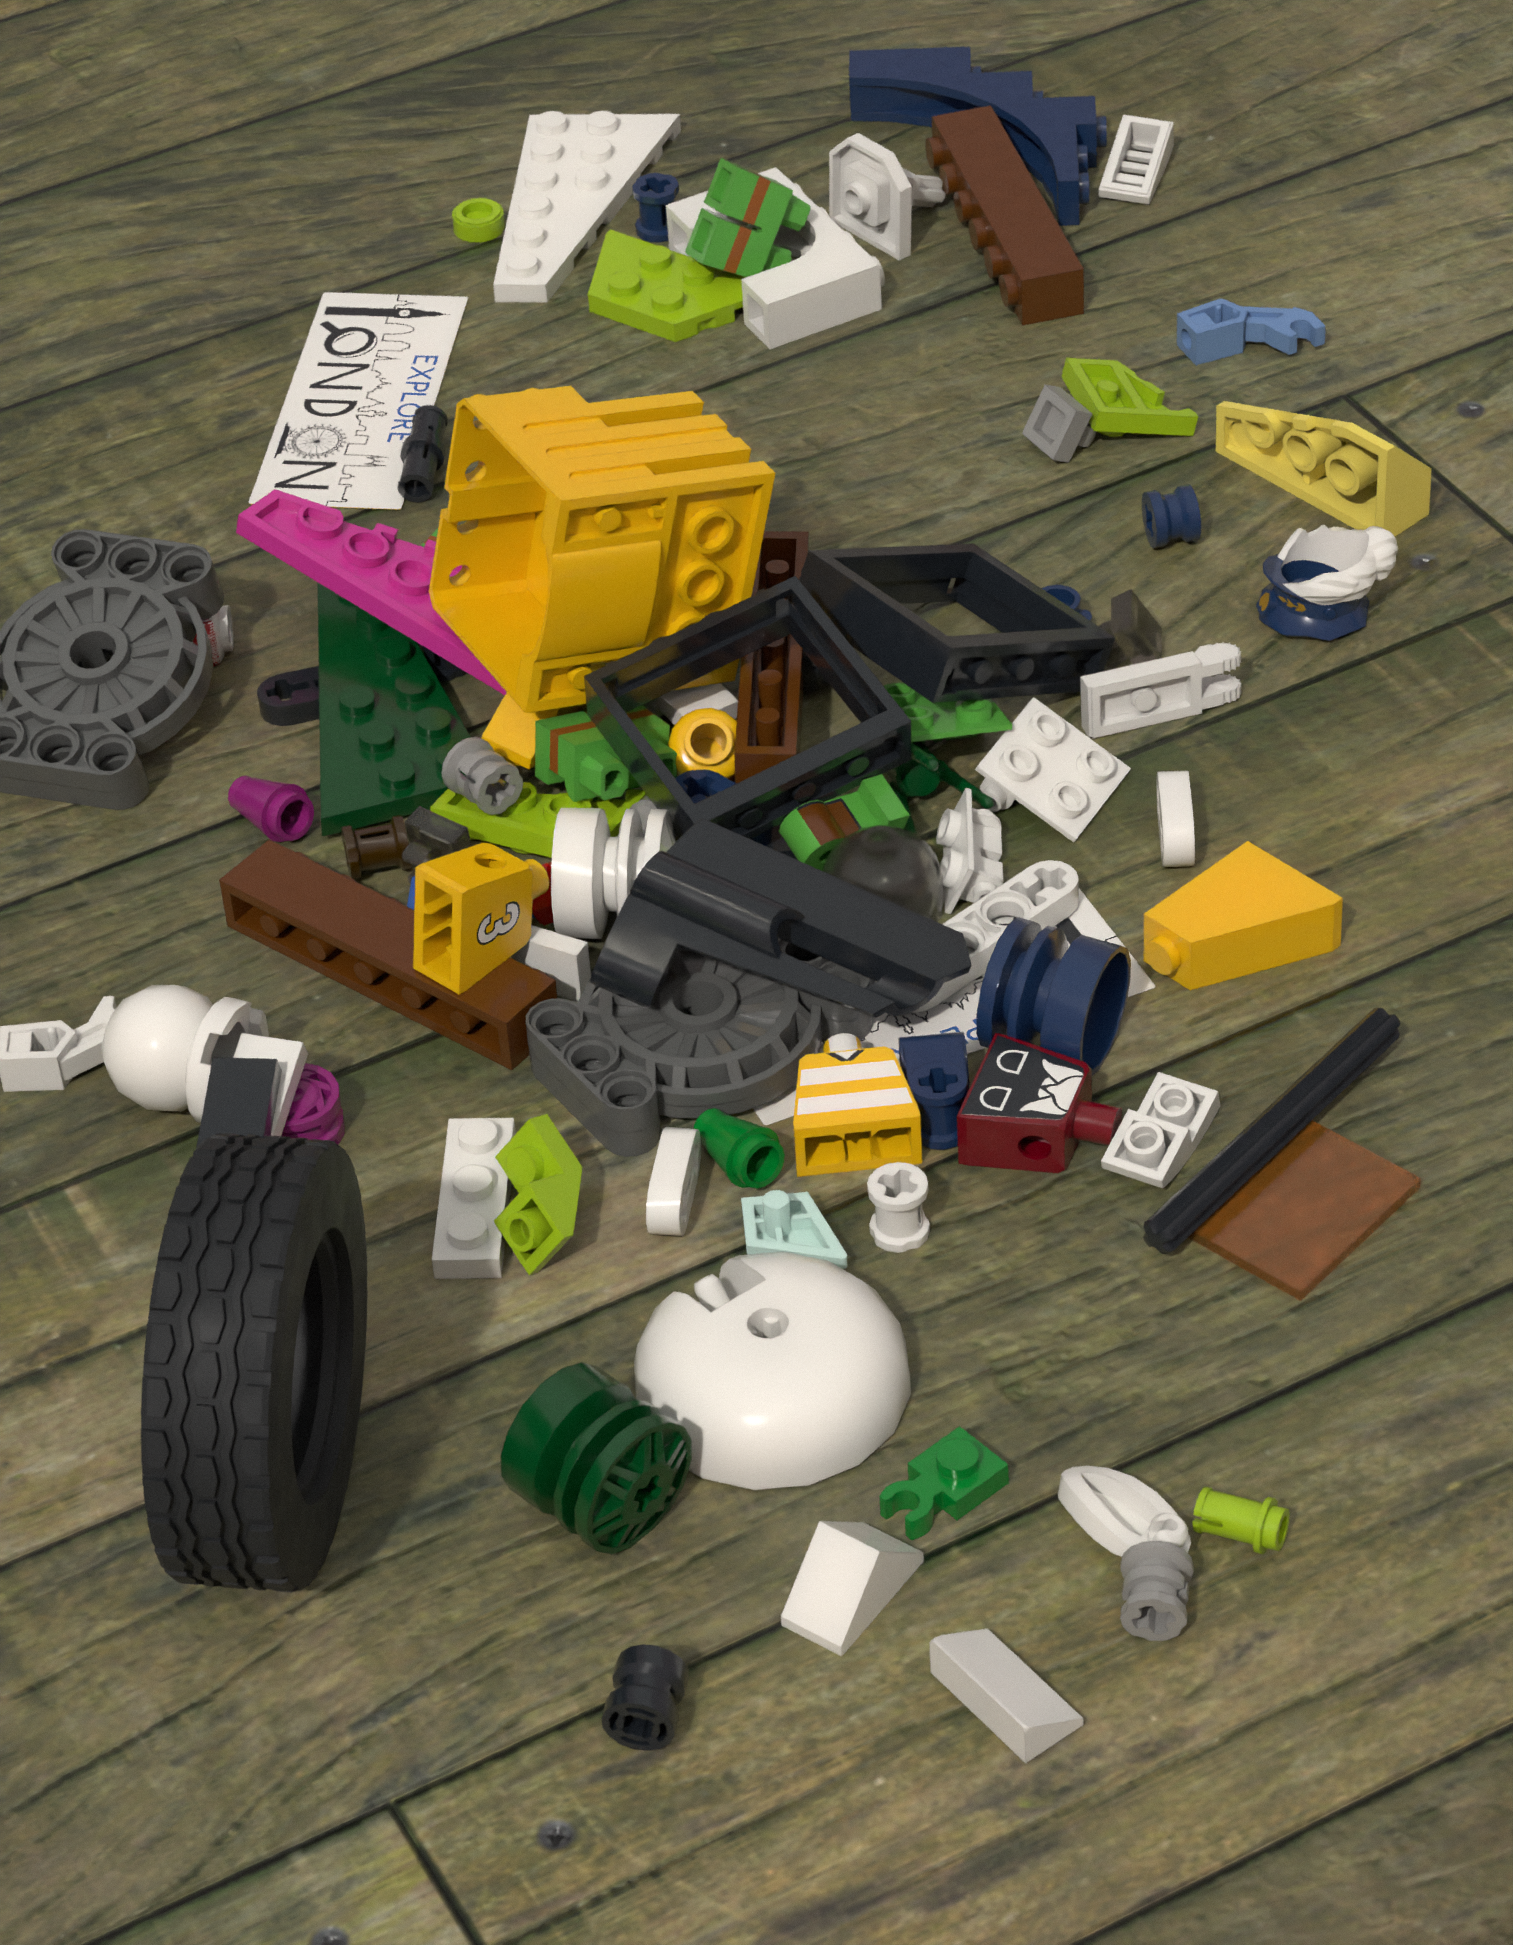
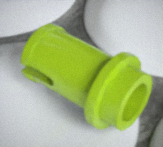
M1205 1486L1199 1493L1193 1513L1194 1516L1202 1517L1201 1519L1195 1518L1192 1522V1527L1196 1533H1207L1251 1544L1255 1553L1263 1555L1268 1549L1281 1550L1288 1532L1290 1511L1287 1508L1279 1507L1277 1499L1268 1496L1263 1502L1214 1491L1213 1488Z

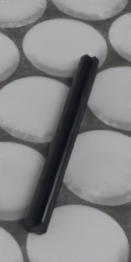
M1383 1008L1371 1010L1144 1222L1143 1227L1146 1233L1143 1239L1149 1247H1155L1161 1254L1173 1252L1399 1038L1398 1027L1401 1023L1399 1018L1395 1014L1389 1015Z

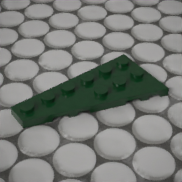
M317 582L322 837L341 832V827L350 825L355 829L391 820L392 816L402 815L403 817L430 810V807L448 789L443 783L441 774L443 762L448 752L457 743L471 736L417 642Z

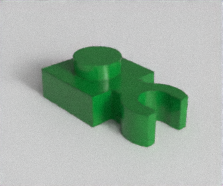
M959 1426L907 1463L908 1480L894 1482L881 1492L879 1496L880 1516L887 1520L900 1510H913L905 1516V1535L910 1540L918 1539L931 1530L934 1524V1515L941 1510H944L958 1521L1009 1484V1466L1004 1460Z

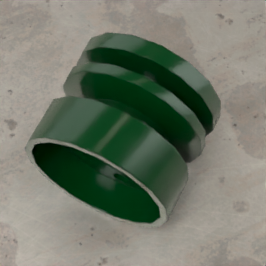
M580 1362L564 1367L538 1386L521 1406L508 1429L501 1452V1477L511 1491L542 1513L556 1516L564 1529L579 1535L582 1541L592 1549L612 1555L634 1546L651 1532L670 1511L685 1484L692 1462V1439L682 1424L671 1417L662 1415L659 1409L651 1403L637 1400L628 1387L597 1366Z

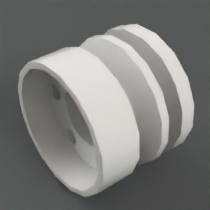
M560 808L554 829L551 865L552 913L556 933L576 939H602L609 911L617 912L618 916L626 898L630 894L635 879L645 864L659 851L667 852L676 843L670 811L651 809L647 820L645 837H643L639 811L636 809H626L620 824L618 837H610L605 810L601 808Z

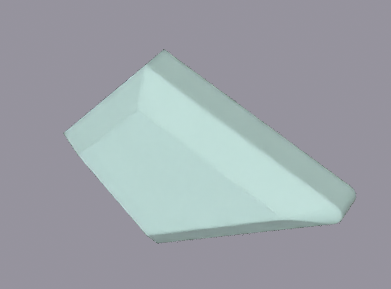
M772 1190L764 1196L741 1198L747 1255L789 1252L828 1260L841 1269L847 1268L848 1263L845 1250L808 1192L787 1194L781 1190Z

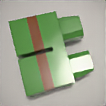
M720 158L704 203L721 214L747 222L748 225L701 208L685 253L701 264L744 277L791 262L792 251L774 244L780 225L800 231L806 223L811 207L793 195L792 189L778 181Z
M643 705L627 712L626 714L676 779L677 768L675 763L677 753L668 747L670 725ZM579 711L535 722V777L547 785L565 781L566 791L573 802L599 797L602 800L621 797L624 791L641 787L586 712Z

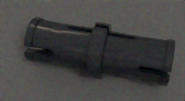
M424 405L416 409L412 419L413 425L410 436L404 440L400 454L404 465L397 488L399 494L404 499L416 503L424 502L431 497V492L434 489L435 473L443 465L446 452L442 441L448 418L442 409L432 405Z

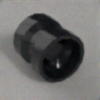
M645 1644L630 1646L620 1653L616 1661L612 1676L615 1690L609 1694L601 1718L602 1727L610 1738L631 1749L644 1751L661 1749L670 1744L675 1736L679 1720L676 1705L681 1702L686 1692L689 1680L688 1667L682 1658L662 1647Z

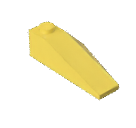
M1223 401L1216 406L1217 453L1357 530H1365L1371 526L1382 527L1396 537L1429 515L1432 468L1351 422Z

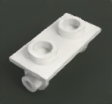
M965 788L954 810L949 808L945 810L937 829L936 842L939 845H943V858L939 866L937 882L938 885L944 886L945 913L947 914L952 913L959 899L975 903L1003 884V864L999 862L1002 856L1001 822L988 809L972 808V792L969 788Z

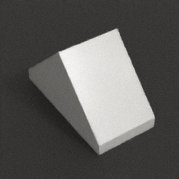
M819 1521L782 1612L781 1625L842 1657L924 1562L923 1552L864 1522Z

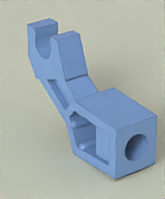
M1220 298L1177 313V346L1195 365L1241 354L1247 341L1265 342L1291 355L1297 353V338L1309 340L1314 347L1325 344L1326 326L1313 312L1297 307L1292 309L1239 306Z

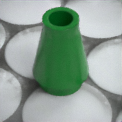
M717 1108L708 1109L697 1118L693 1129L700 1131L701 1145L705 1147L735 1186L754 1189L762 1188L770 1184L779 1175L784 1164L785 1154L779 1138L773 1130L727 1115Z

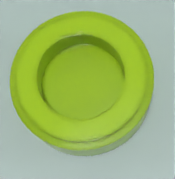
M487 198L469 199L456 206L452 212L454 234L463 241L473 243L490 241L500 236L505 230L503 207L494 200Z

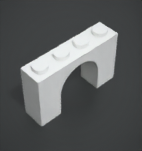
M775 167L758 173L792 189V194L810 205L811 210L804 227L800 231L780 225L774 240V244L792 251L791 256L798 259L741 279L744 324L769 349H773L882 310L881 287L885 283V276L879 260L875 256H870L855 242L849 232L844 231L829 217L824 208L818 207L803 193L797 183H792L778 168ZM708 191L666 205L669 250L689 256L685 253L701 208L721 214L704 203ZM721 214V215L724 216L725 218H728V219L737 221V222H739V223L748 225L747 222H744V221L735 219V218H733V217H730V216Z

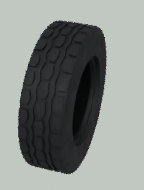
M231 1133L215 1134L206 1138L195 1149L176 1187L160 1244L149 1305L141 1397V1466L145 1509L152 1544L155 1547L154 1551L161 1567L178 1583L211 1587L222 1586L223 1588L236 1589L253 1588L260 1591L271 1589L278 1592H297L309 1586L316 1578L333 1542L348 1486L357 1436L365 1364L368 1296L366 1231L359 1183L350 1156L346 1153V1150L334 1141L264 1135L263 1138L254 1134H247V1136Z

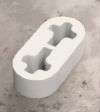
M1157 772V814L1162 866H1194L1195 835L1189 772Z
M665 1127L662 1131L647 1194L646 1225L649 1234L683 1236L685 1234L700 1170L701 1137L698 1129Z

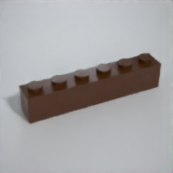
M985 106L932 116V137L925 140V150L931 169H938L940 179L943 181L942 189L946 196L952 195L959 222H966L968 224L973 248L975 250H982L987 273L990 278H997L1004 305L1006 307L1012 306L1022 326L1084 314V269L993 108Z
M764 531L752 596L763 588L766 590L791 577L796 576L800 579L801 570L809 551V532ZM791 634L741 657L734 751L736 784L800 753L804 693L803 649Z
M270 839L219 879L228 927L510 1070H513L529 1056L526 1015L530 1008L538 1002L547 999H558L555 979L539 969H532L510 957L467 991L458 995L413 969L414 910L404 906L394 898L386 897L357 883L347 875L339 874L309 859L303 853L294 852Z

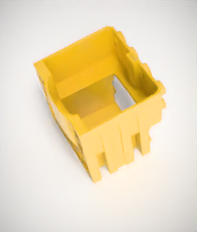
M572 386L546 389L529 388L521 392L495 395L476 394L469 398H463L457 403L444 486L449 493L448 508L441 509L429 595L432 608L525 713L586 704L585 675L604 667L607 662L617 661L648 646L659 637L670 636L701 621L712 612L722 611L752 596L776 473L764 461L749 463L751 448L740 437L734 438L727 431L728 425L717 414L702 415L704 402L693 391L587 403ZM478 461V465L473 471L465 473L470 464ZM466 521L465 523L458 525V522ZM462 565L461 570L456 575L450 577L452 570ZM739 659L675 690L735 681Z

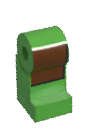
M883 774L862 780L858 791L824 802L814 800L800 805L785 817L780 825L779 832L798 861L823 872L828 870L835 871L892 854L910 815Z

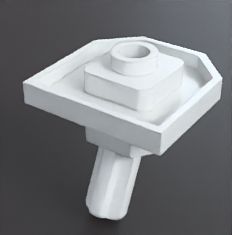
M857 133L829 151V217L840 227L899 261L910 256L912 206L934 207L936 202H943L946 193L942 190L943 181L936 176L915 175L904 169L893 152Z

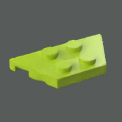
M609 230L605 235L588 291L589 312L664 339L678 342L698 335L702 330L718 328L735 322L734 310L743 307L741 279L746 277L701 264L694 258L669 250L665 246L655 245L614 230Z

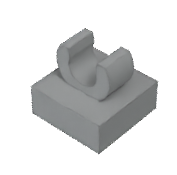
M1045 384L1022 434L1052 460L1069 463L1077 445L1090 447L1097 431H1093L1088 423L1092 416L1089 410L1061 387Z

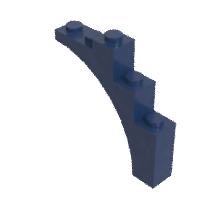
M970 46L849 51L851 121L895 122L932 128V116L991 106L1025 167L1042 184L1053 202L1058 225H1079V204H1089L1088 168H1097V147H1107L1106 116H1096L1095 96L1043 98V91H1033L1032 71L981 73V66H971Z

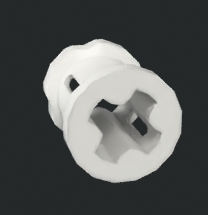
M888 1163L877 1168L869 1176L867 1182L869 1199L875 1205V1213L872 1215L869 1223L870 1234L874 1238L875 1244L886 1251L896 1253L921 1247L927 1241L930 1233L929 1220L922 1210V1202L928 1194L927 1176L920 1168L909 1163Z

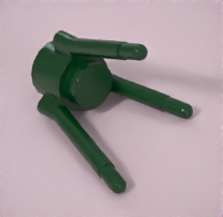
M921 741L911 742L910 761L885 772L892 780L889 785L910 815L902 832L912 862L915 865L922 864L924 856L907 802L909 796L928 795L936 789L939 781H944L962 794L965 788L971 789L972 801L986 809H990L994 804L991 797L952 771L944 761L938 760Z

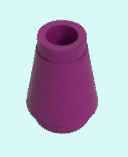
M241 776L230 786L228 792L230 806L272 841L285 842L297 840L309 830L313 822V803L308 798L304 789L298 785Z

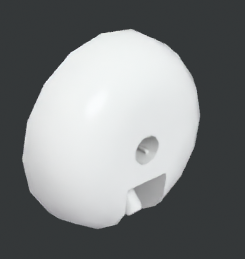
M789 1252L738 1255L730 1258L721 1266L719 1278L710 1274L694 1283V1292L699 1302L686 1293L672 1292L654 1309L637 1344L634 1360L636 1399L651 1403L659 1409L662 1415L673 1418L685 1427L692 1439V1462L689 1471L702 1479L752 1490L809 1486L860 1465L895 1433L911 1395L906 1340L900 1323L878 1292L828 1260Z

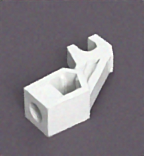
M104 996L89 1022L74 1030L62 1020L0 1026V1078L3 1091L65 1090L74 1076L103 1063L101 1046L106 1026L116 1009L114 996Z

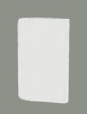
M988 1628L940 1635L929 1642L931 1673L1025 1763L1083 1726V1717Z

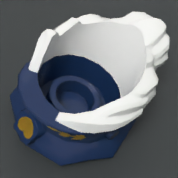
M1321 525L1316 530L1308 533L1306 530L1298 528L1287 540L1279 554L1268 556L1262 563L1263 573L1271 583L1262 589L1261 596L1256 603L1259 620L1284 637H1308L1327 641L1365 627L1370 603L1365 595L1370 591L1375 580L1381 581L1387 578L1391 569L1395 566L1398 552L1395 536L1390 531L1377 526H1371L1365 530H1349L1343 527L1328 528L1326 525Z

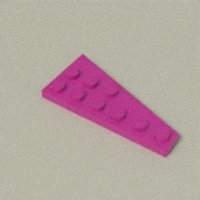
M276 489L238 515L237 534L503 695L506 694L504 688L432 608L429 586L436 546L435 541L428 539L425 547L397 539L398 529L377 523L374 529L370 530L343 521V515L340 510ZM462 565L454 568L450 577L456 575L461 570Z

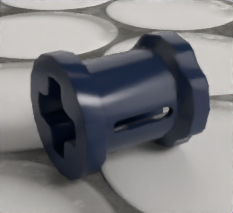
M645 174L637 178L636 182L632 185L633 196L639 203L640 215L636 220L635 230L637 236L642 240L657 243L669 241L666 205L675 202V197L679 193V183L675 177L669 174Z

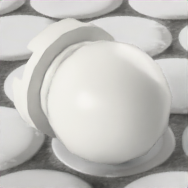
M151 985L123 999L112 1013L106 1026L101 1046L103 1061L118 1092L147 1110L182 1112L188 1108L195 1121L201 1123L212 1058H233L241 1033L269 1037L265 1013L262 1010L251 1008V1002L236 998L223 997L215 1004H212L207 996L185 986Z

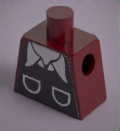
M995 1033L957 1115L958 1164L1046 1173L1063 1172L1067 1170L1080 1140L1110 1145L1122 1122V1108L1092 1102V1069L1086 1062L1004 1034Z

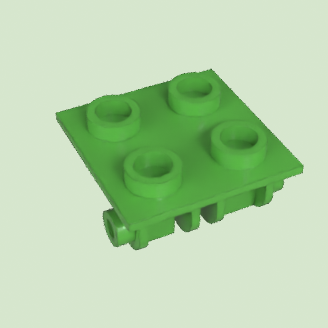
M905 683L884 685L885 689L911 720V742L921 741L923 744L926 740L941 742L943 738L946 740L974 738L982 733L1012 730V723L992 699L932 703Z

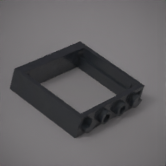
M974 543L809 550L799 579L853 648L932 703L1081 692L1080 677L1104 671L1116 638ZM951 578H956L953 588H948ZM956 601L1002 633L947 636L902 604Z
M796 576L766 590L763 588L754 596L722 611L712 612L701 621L670 636L659 637L648 646L617 661L607 662L604 667L584 676L587 715L656 808L670 811L673 831L679 838L698 820L703 818L751 839L780 825L786 816L802 804L814 800L823 802L831 800L859 786L862 780L883 774L911 760V720ZM791 634L856 716L860 724L694 804L626 713Z

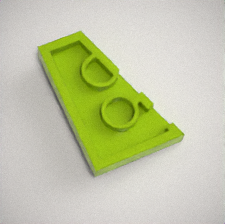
M523 782L522 791L517 801L501 814L490 815L480 810L476 803L470 802L462 794L452 792L448 788L430 807L431 828L454 833L462 839H478L510 847L513 851L522 854L533 853L552 858L554 829L560 808H601L606 813L610 837H618L620 824L626 809H630L633 804L640 800H649V797L644 790L628 789L626 791V799L612 798L602 800L599 797L573 802L568 793L555 795L538 794L533 784Z

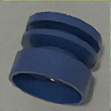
M1017 917L1007 925L998 939L984 975L976 1015V1034L980 1046L989 1048L995 1033L1004 1034L1086 1062L1092 1069L1093 1076L1100 1070L1110 1053L1125 1011L1131 977V959L1128 948L1085 935H1080L1068 948L1066 935L1063 930L1049 925L1042 930L1039 923Z

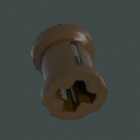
M402 815L392 816L390 823L354 830L350 825L341 827L347 867L352 879L361 878L364 871L399 865L402 870L412 869L410 847Z

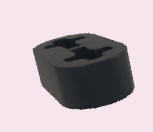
M319 666L277 674L263 681L257 689L260 714L264 721L272 725L289 726L319 720Z

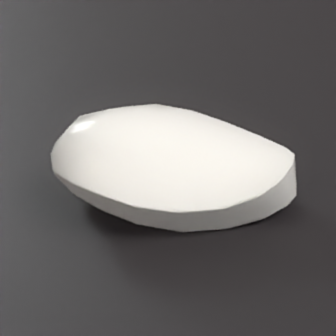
M1095 1466L1072 1467L1066 1469L1061 1474L1058 1499L1075 1521L1096 1542L1111 1553L1122 1557L1123 1553L1131 1546L1144 1541L1172 1543L1183 1548L1188 1553L1191 1540L1185 1521L1178 1516L1175 1510L1155 1490L1135 1477L1110 1468Z

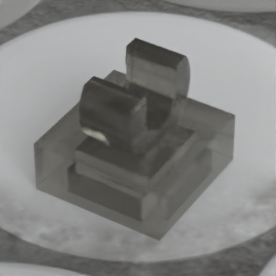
M1130 589L1111 598V620L1099 625L1100 628L1116 637L1106 663V668L1118 666L1127 658L1133 664L1162 658V628L1134 591Z
M419 806L405 821L410 844L404 850L402 859L414 866L472 846L467 827ZM415 870L407 877L409 883H411L412 877L415 876Z

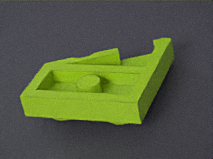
M1066 358L1061 378L1073 398L1092 413L1088 423L1093 431L1111 437H1119L1125 433L1194 435L1198 421L1196 412L1190 408L1182 410L1168 409L1162 405L1165 395L1163 390L1151 382L1142 380L1134 371L1119 361Z

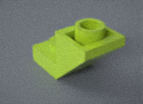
M548 1114L528 1119L495 1156L519 1194L494 1220V1223L528 1275L538 1273L573 1236L583 1168Z

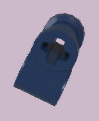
M964 1032L899 1037L900 1067L920 1111L922 1146L937 1150L958 1146L957 1115L965 1100L967 1090H969V1070Z

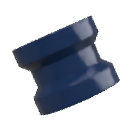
M1190 484L1178 486L1173 493L1162 495L1157 490L1143 493L1142 517L1148 542L1153 549L1165 547L1172 539L1181 538L1186 543L1195 542L1200 539L1201 516L1195 491Z

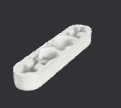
M1040 861L1029 866L943 923V925L963 933L966 946L975 949L972 954H969L972 965L969 973L943 983L936 996L927 1004L911 1013L924 1012L937 1006L986 972L997 941L1007 925L1003 926L992 923L991 920L993 918L1005 915L1020 917L1039 923L1043 930L1048 925L1054 927L1069 917L1077 909L1079 903V878L1077 872L1070 865L1061 861Z

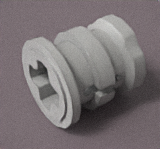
M470 737L460 741L448 752L443 762L441 772L443 783L452 792L462 794L470 802L476 803L477 807L484 813L490 815L501 814L517 801L522 791L523 778L519 775L517 767L506 762L485 739Z
M1144 1541L1133 1545L1123 1553L1120 1562V1569L1124 1578L1122 1598L1123 1601H1126L1121 1607L1120 1613L1122 1626L1131 1635L1143 1637L1149 1641H1164L1177 1637L1187 1623L1188 1583L1191 1581L1194 1572L1192 1558L1183 1548L1168 1542Z

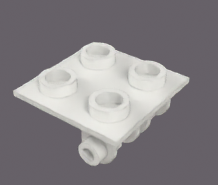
M1033 697L1012 723V730L1005 731L975 770L985 777L980 785V790L994 801L993 806L988 810L997 812L1007 809L1016 800L1069 840L1075 842L1131 768Z

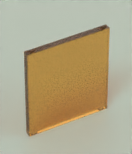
M1312 1120L1188 1238L1301 1301L1420 1188L1421 1178Z

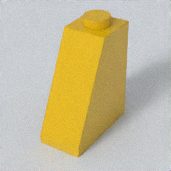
M1246 841L1144 913L1143 961L1149 964L1156 972L1168 976L1191 991L1333 952L1341 946L1343 898L1251 842Z

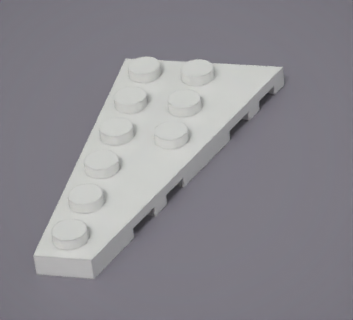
M548 111L542 114L529 115L493 284L495 302H548L574 269L573 259L581 249H590L597 240L596 230L602 223L609 224L633 194L632 185L636 182L637 178L641 177V172L648 164L655 165L663 155L662 146L667 139L674 141L681 132L680 114H613L609 111H597L591 114H563L557 111Z

